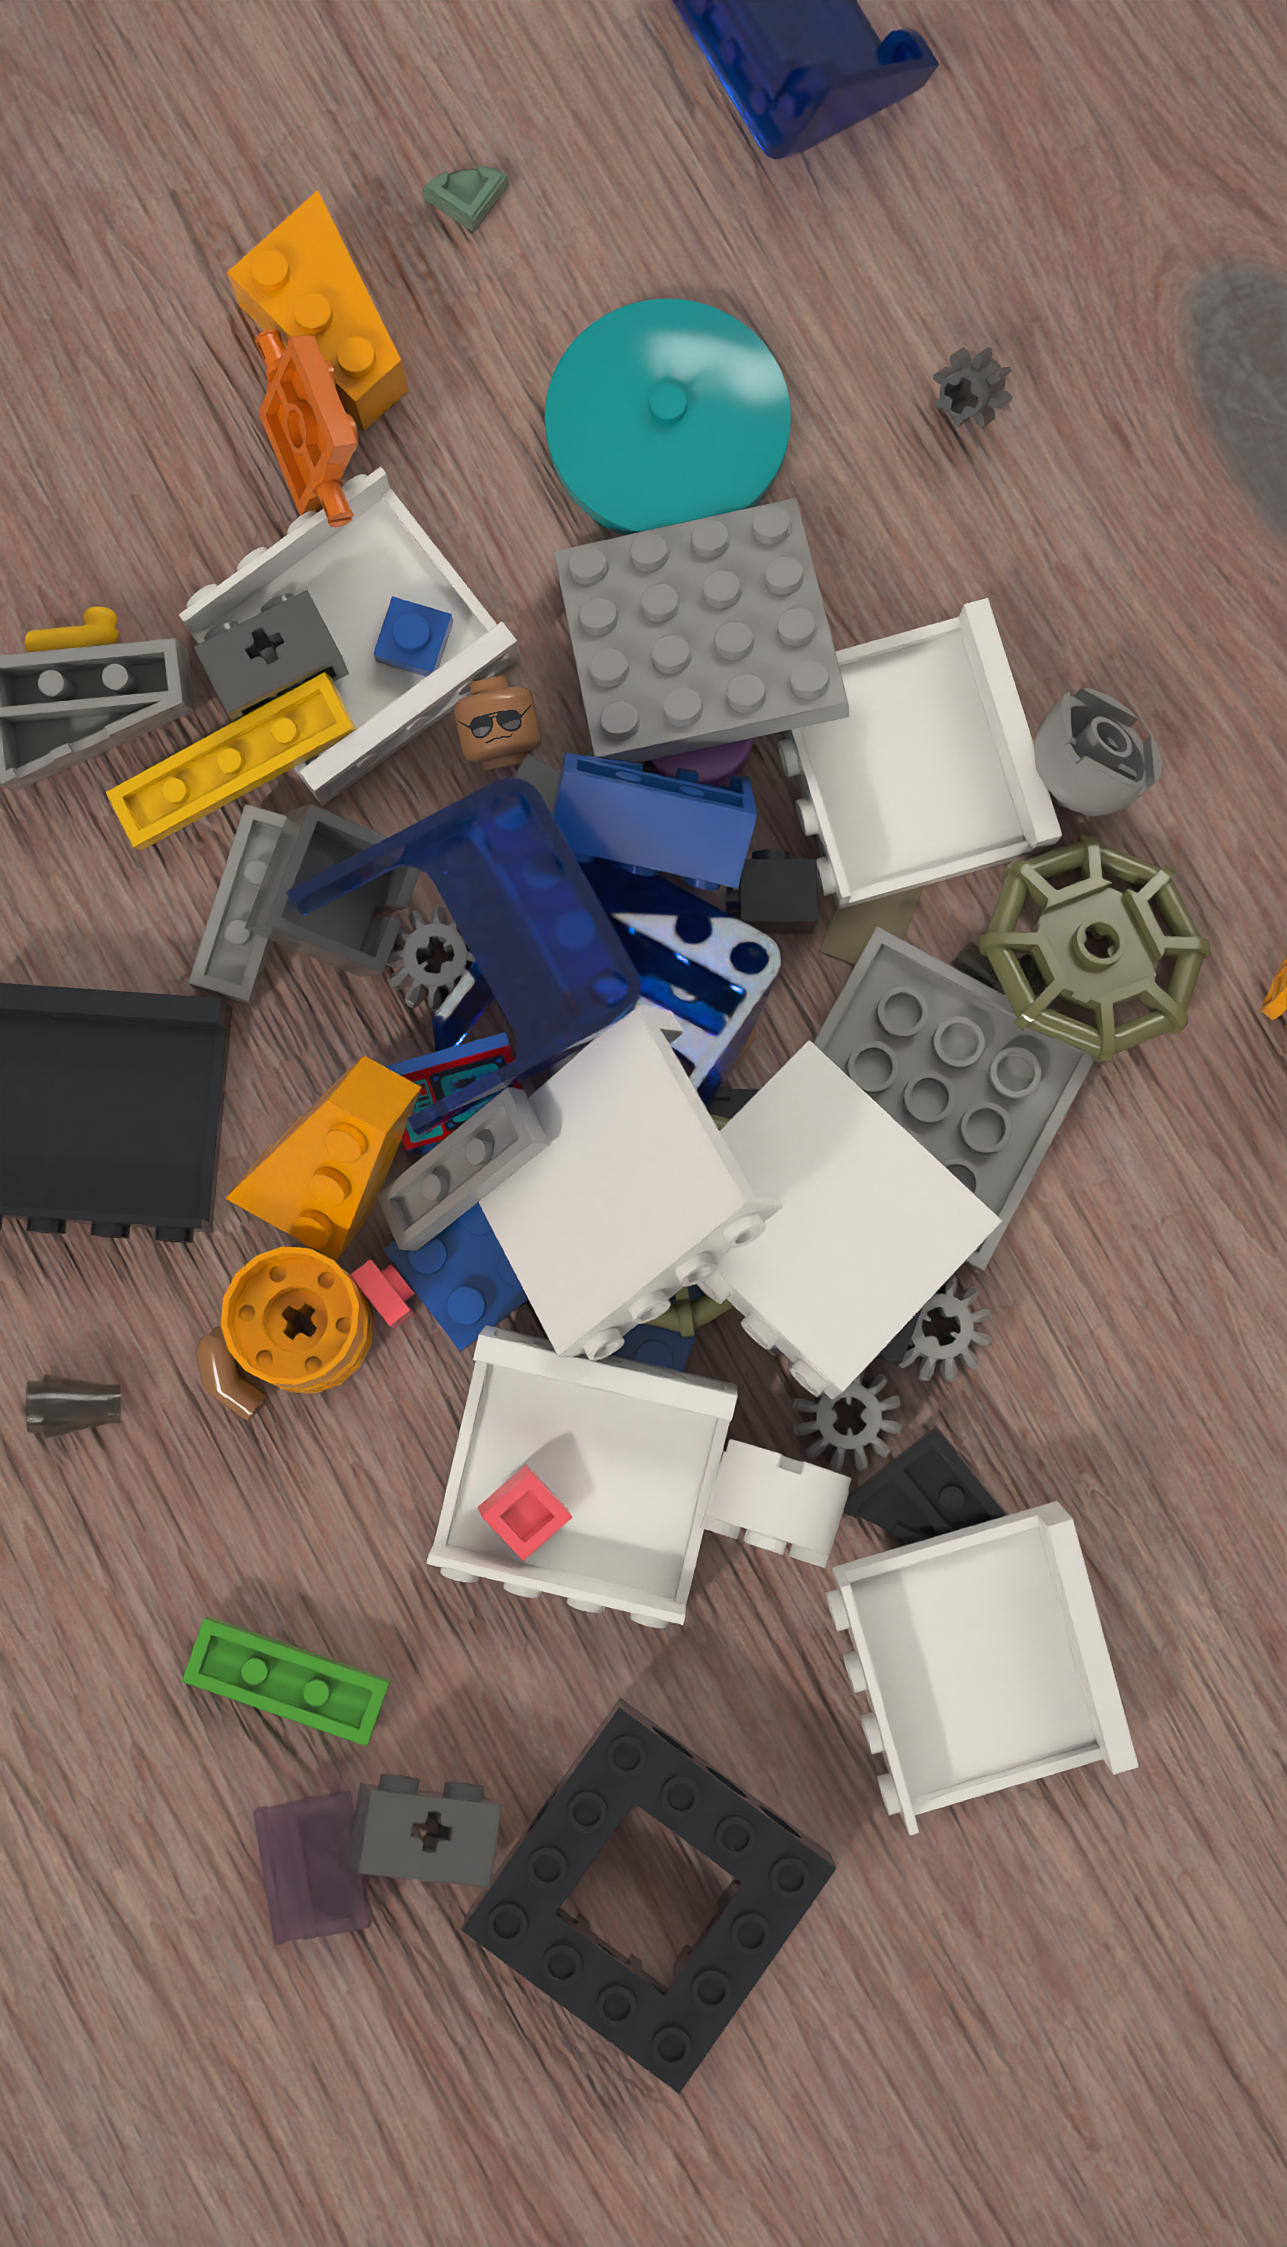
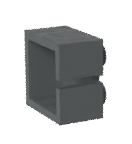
M311 803L290 810L244 929L358 977L383 974L403 920L394 916L372 919L375 910L386 913L407 909L427 855Z

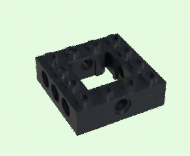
M619 1698L491 1878L490 1888L485 1887L467 1911L461 1931L680 2094L837 1868L830 1852L622 1698ZM634 1803L737 1879L718 1898V1911L691 1948L686 1944L678 1955L674 1964V1981L669 1988H666L642 1970V1961L631 1953L626 1958L590 1931L589 1921L578 1914L574 1919L560 1908Z

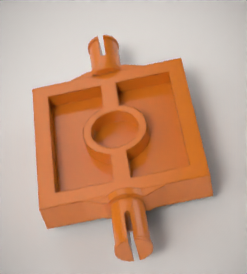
M265 330L258 334L257 340H255V344L259 348L267 368L266 376L268 379L266 395L258 413L300 516L312 510L318 513L324 509L329 526H344L351 522L352 517H354V513L350 509L341 487L343 484L341 477L357 448L358 433L356 424L352 416L345 413L336 391L333 368L329 361L323 359L314 335L290 337L285 348L278 330Z

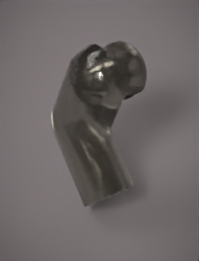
M970 940L953 958L950 964L957 970L1006 996L988 957L982 955L979 952V946ZM1027 953L1022 958L1017 959L1035 994L1041 990L1044 981L1031 954Z

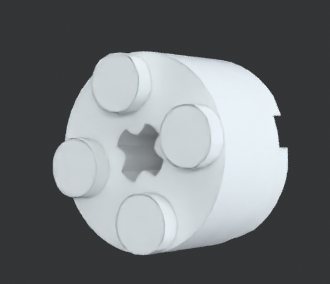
M730 1439L726 1452H723L700 1527L734 1539L738 1538L742 1527L746 1529L743 1539L745 1543L783 1555L788 1542L792 1544L789 1552L790 1557L826 1568L847 1501L848 1489L852 1478L782 1456V1454Z

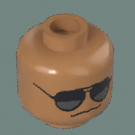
M506 675L469 683L472 695L460 699L453 707V715L464 758L473 763L480 762L482 772L522 764L529 752L535 750L542 741L531 691L522 686L508 687Z

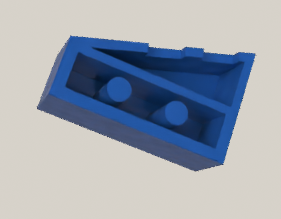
M570 753L564 754L548 823L547 846L558 848L557 852L561 856L574 861L592 862L595 860V857L621 862L620 866L623 869L637 875L656 876L658 871L683 876V880L687 884L704 890H718L721 885L738 888L757 818L750 777L732 775L729 787L697 783L699 773L696 770L677 768L674 779L643 772L644 766L638 762Z

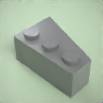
M176 638L0 655V786L13 791H19L194 712L188 648Z

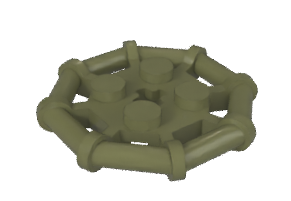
M1081 834L1076 842L1026 861L1012 860L1003 870L1005 882L987 932L979 937L978 943L979 952L988 957L1016 1014L1017 1019L1013 1023L1022 1031L1028 1027L1090 1053L1095 1062H1110L1114 1054L1163 1034H1179L1189 1022L1186 1011L1203 959L1210 956L1211 950L1210 941L1201 937L1171 878L1174 872L1166 864L1160 868L1099 842L1095 834ZM1075 868L1081 872L1080 882L1060 890L1054 889L1046 881V879ZM1102 871L1142 887V889L1138 893L1129 889L1121 893L1109 888L1112 882L1102 878ZM1026 896H1029L1041 908L1037 920L1032 926L1031 932H1013ZM1151 897H1153L1172 936H1164L1147 903ZM1091 931L1095 939L1106 938L1110 947L1103 953L1104 958H1098L1087 951L1084 943L1087 941L1085 932ZM1015 953H1030L1047 987L1037 998ZM1162 957H1172L1176 960L1165 992L1154 982L1157 975L1154 972L1158 961ZM1055 997H1059L1061 1002L1069 1008L1077 1010L1085 1008L1092 1011L1093 1027L1049 1009L1047 1006ZM1139 999L1150 1010L1148 1014L1115 1027L1113 1008Z

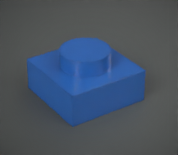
M392 596L373 653L375 661L422 676H429L439 668L454 622L452 614Z

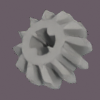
M441 905L434 906L432 923L426 925L418 911L410 912L408 917L415 931L410 935L403 929H399L395 943L404 949L391 950L386 965L401 969L394 972L388 978L389 985L392 990H402L410 986L406 993L405 1003L413 1009L420 1005L425 996L429 994L428 1004L433 1015H440L442 1013L443 996L450 995L458 1010L466 1008V999L460 989L464 985L477 993H482L485 989L484 981L471 971H484L492 967L490 955L475 952L487 942L484 931L477 930L465 934L469 928L470 918L464 912L456 915L448 926L444 906ZM442 947L445 949L449 959L454 958L453 961L442 963L441 973L434 974L431 972L427 962L422 963L423 959L433 958L435 948Z
M954 1274L939 1288V1293L937 1294L936 1292L924 1304L904 1359L898 1365L899 1368H905L918 1356L921 1357L917 1377L922 1381L930 1380L937 1360L944 1380H956L957 1367L954 1357L965 1367L975 1369L979 1366L980 1361L967 1346L970 1343L978 1347H989L992 1342V1337L988 1334L974 1331V1323L986 1322L992 1318L991 1311L989 1309H981L970 1313L967 1308L977 1299L980 1291L975 1286L964 1290L958 1298L954 1297L957 1287V1276ZM932 1309H935L939 1319L949 1318L952 1323V1332L943 1334L948 1341L941 1346L936 1336L925 1337L922 1332V1323L931 1321V1318L926 1314Z
M864 1369L841 1394L833 1399L824 1392L817 1397L815 1403L803 1398L793 1399V1409L812 1412V1421L800 1422L793 1426L794 1435L805 1436L815 1431L819 1435L808 1445L805 1451L810 1458L815 1459L821 1455L830 1444L832 1445L828 1459V1467L836 1471L841 1469L846 1449H849L855 1468L863 1470L868 1467V1460L863 1446L868 1445L874 1453L881 1457H886L889 1454L890 1449L887 1444L876 1435L879 1430L890 1434L900 1433L901 1424L896 1421L882 1420V1411L896 1409L901 1405L898 1396H889L881 1400H877L875 1397L888 1381L887 1377L883 1374H877L863 1387L861 1383L865 1373ZM852 1398L860 1406L855 1416L861 1424L853 1433L851 1428L843 1427L842 1434H840L832 1426L838 1417L832 1406L839 1399H841L842 1404L849 1405Z

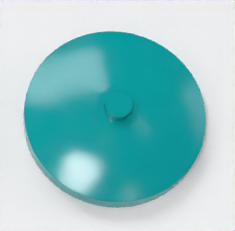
M665 298L635 302L620 307L593 322L577 336L561 357L550 381L545 405V428L549 455L562 486L571 499L593 520L623 536L757 507L766 497L781 471L790 435L791 410L787 385L780 367L767 346L751 329L730 314L700 302L684 299Z

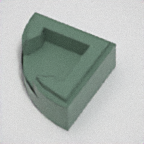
M478 166L477 169L461 170L451 174L446 171L433 178L423 188L424 200L474 233L509 186L508 176L497 169L487 166Z

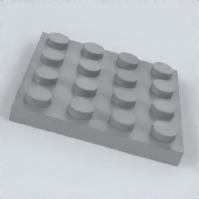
M797 498L554 551L595 757L639 763L849 717L848 699Z
M876 927L813 1044L1002 1220L963 1263L978 1272H982L993 1255L1094 1060L1090 1053L1028 1027L1022 1031L1013 1023L1017 1017L1007 996L887 931Z

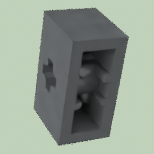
M308 590L296 596L294 593L278 595L262 606L260 614L240 624L237 621L220 624L205 635L204 642L193 647L232 722L323 672L331 676L333 682L349 675L343 657ZM272 647L278 659L273 663L267 664L261 652L265 648Z
M380 1774L379 1785L360 1783L347 1865L359 1874L490 1888L502 1805L488 1798H483L484 1786L445 1781L443 1793L418 1790L420 1779L395 1774ZM427 1817H430L438 1822L437 1833H426L422 1840L412 1833L413 1823H425Z

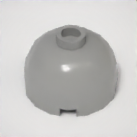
M1081 688L1074 696H1070L1069 691L1048 711L1038 726L1034 743L1035 767L1049 791L1051 801L1058 806L1088 816H1106L1121 812L1144 795L1161 777L1163 763L1156 742L1151 735L1144 742L1141 741L1138 734L1131 728L1138 718L1127 707L1111 696L1091 688Z

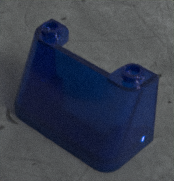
M672 0L757 144L766 156L774 160L799 155L914 94L926 84L939 66L937 59L924 38L914 29L904 28L891 31L881 42L857 0Z

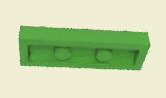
M208 1616L203 1619L181 1682L368 1746L391 1679Z

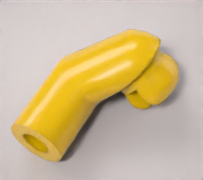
M90 607L83 613L84 625L38 629L27 632L25 637L26 652L115 644L120 635V632L116 629L118 617L110 608Z

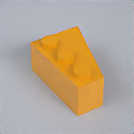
M317 190L235 264L227 274L239 306L264 331L269 329L278 330L285 348L290 337L314 335L323 359L329 361L333 368L336 391L345 413L350 414L354 422L365 431L408 392L401 358Z
M363 1055L303 1116H300L273 1145L271 1144L258 1157L225 1199L298 1239L304 1245L314 1248L337 1261L372 1214L378 1199L376 1195L382 1189L422 1087Z

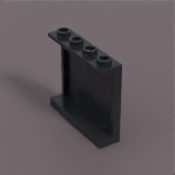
M0 983V1230H2L3 1218L27 1220L26 1231L48 1234H66L67 1223L91 1224L90 1236L129 1239L130 1227L155 1229L154 1240L177 1243H193L194 1232L212 1233L232 1007L222 998Z

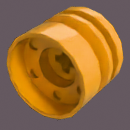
M279 1247L256 1255L235 1273L223 1296L220 1325L228 1351L246 1372L287 1392L317 1394L340 1386L360 1369L372 1346L374 1316L366 1295L350 1274L333 1259L310 1248ZM298 1313L306 1317L312 1315L311 1322L317 1329L311 1337L302 1333L296 1335L298 1329L291 1322Z

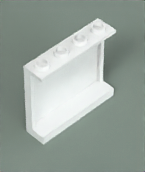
M379 467L368 476L366 474L357 475L342 486L350 509L354 513L351 522L344 526L331 527L327 522L328 519L324 509L318 513L315 510L304 513L290 525L284 538L269 549L261 547L250 552L241 560L235 574L218 586L210 584L198 590L189 599L187 609L179 614L190 635L197 644L205 641V635L216 626L229 621H237L240 624L260 614L262 606L272 598L284 593H294L296 596L308 590L349 672V675L335 681L334 684L357 727L356 730L333 747L293 768L322 806L452 711L460 699L472 695L469 683L497 677L520 660L516 638L502 621L496 624L392 491L387 474L382 467ZM392 596L452 614L454 622L439 668L427 677L375 661L373 653ZM272 647L265 648L261 652L267 664L273 663L278 659Z
M988 598L964 604L957 618L835 651L848 699L849 717L783 731L785 739L778 741V751L787 778L797 776L803 798L795 801L802 832L805 837L815 835L821 858L817 859V883L823 896L833 895L837 910L1010 862L1014 859L1052 850L1062 837L1049 791L1035 767L1034 743Z
M633 1004L534 1092L528 1099L549 1142V1146L479 1201L558 1357H588L589 1360L595 1361L613 1354L623 1346L625 1342L623 1336L637 1324L649 1322L666 1312L671 1305L668 1299L684 1286L697 1284L712 1275L718 1267L716 1261L730 1249L746 1245L759 1237L766 1229L764 1222L783 1207L779 1198L755 1195L672 1050L670 1044L684 1033L672 1011Z
M808 1040L719 1131L755 1195L779 1198L783 1207L764 1222L766 1229L759 1237L746 1245L730 1249L716 1261L718 1265L716 1271L705 1280L697 1283V1285L715 1302L721 1304L727 1299L745 1316L741 1321L742 1327L758 1344L767 1350H770L775 1345L794 1363L789 1368L790 1373L806 1390L815 1396H819L824 1392L833 1399L854 1381L1002 1220L819 1048Z
M485 1325L478 1336L473 1358L476 1362L435 1541L428 1554L426 1564L441 1567L440 1573L443 1576L460 1582H477L479 1576L504 1582L503 1588L506 1591L523 1597L538 1598L541 1597L542 1592L568 1597V1605L586 1612L602 1613L606 1607L630 1612V1618L633 1621L648 1627L667 1628L669 1622L683 1625L688 1595L704 1528H701L700 1525L719 1468L729 1422L732 1421L737 1400V1384L615 1355H609L595 1361L589 1360L588 1357H558L550 1340ZM527 1464L565 1505L572 1518L523 1561L481 1517L477 1507Z
M1058 1501L831 1567L837 1589L826 1592L827 1602L837 1632L848 1629L854 1649L852 1652L843 1654L846 1670L854 1693L865 1690L871 1709L870 1713L860 1715L862 1727L871 1754L883 1752L888 1773L877 1776L882 1798L888 1815L900 1812L909 1835L919 1833L915 1815L1092 1762L1104 1760L1113 1775L1139 1767L1074 1521Z

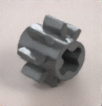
M963 347L950 355L952 367H944L933 375V379L941 385L940 399L934 405L935 408H944L949 415L954 417L953 426L956 428L968 421L972 416H974L979 427L983 428L995 419L993 408H1002L1013 398L1007 391H1004L1005 377L1011 372V368L1001 367L997 361L992 359V348L990 347L978 353L974 359H971L970 353Z

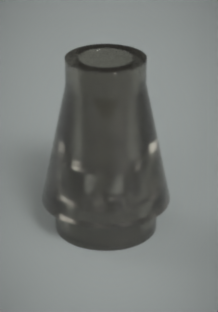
M44 1374L43 1380L27 1381L26 1423L28 1433L43 1432L46 1439L104 1424L121 1423V1385H105Z

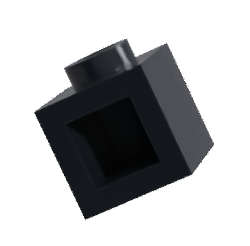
M778 849L752 852L751 859H745L738 888L726 886V916H738V934H813L818 922L817 859H789L788 851Z

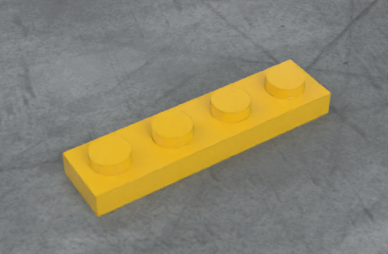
M323 672L108 790L106 794L133 848L142 851L333 747L356 730L357 727L331 676Z

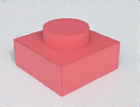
M370 1259L350 1274L390 1327L397 1328L415 1314L406 1302L415 1292L392 1263L382 1270L376 1262Z
M527 1464L477 1507L481 1517L523 1561L572 1518L565 1505Z

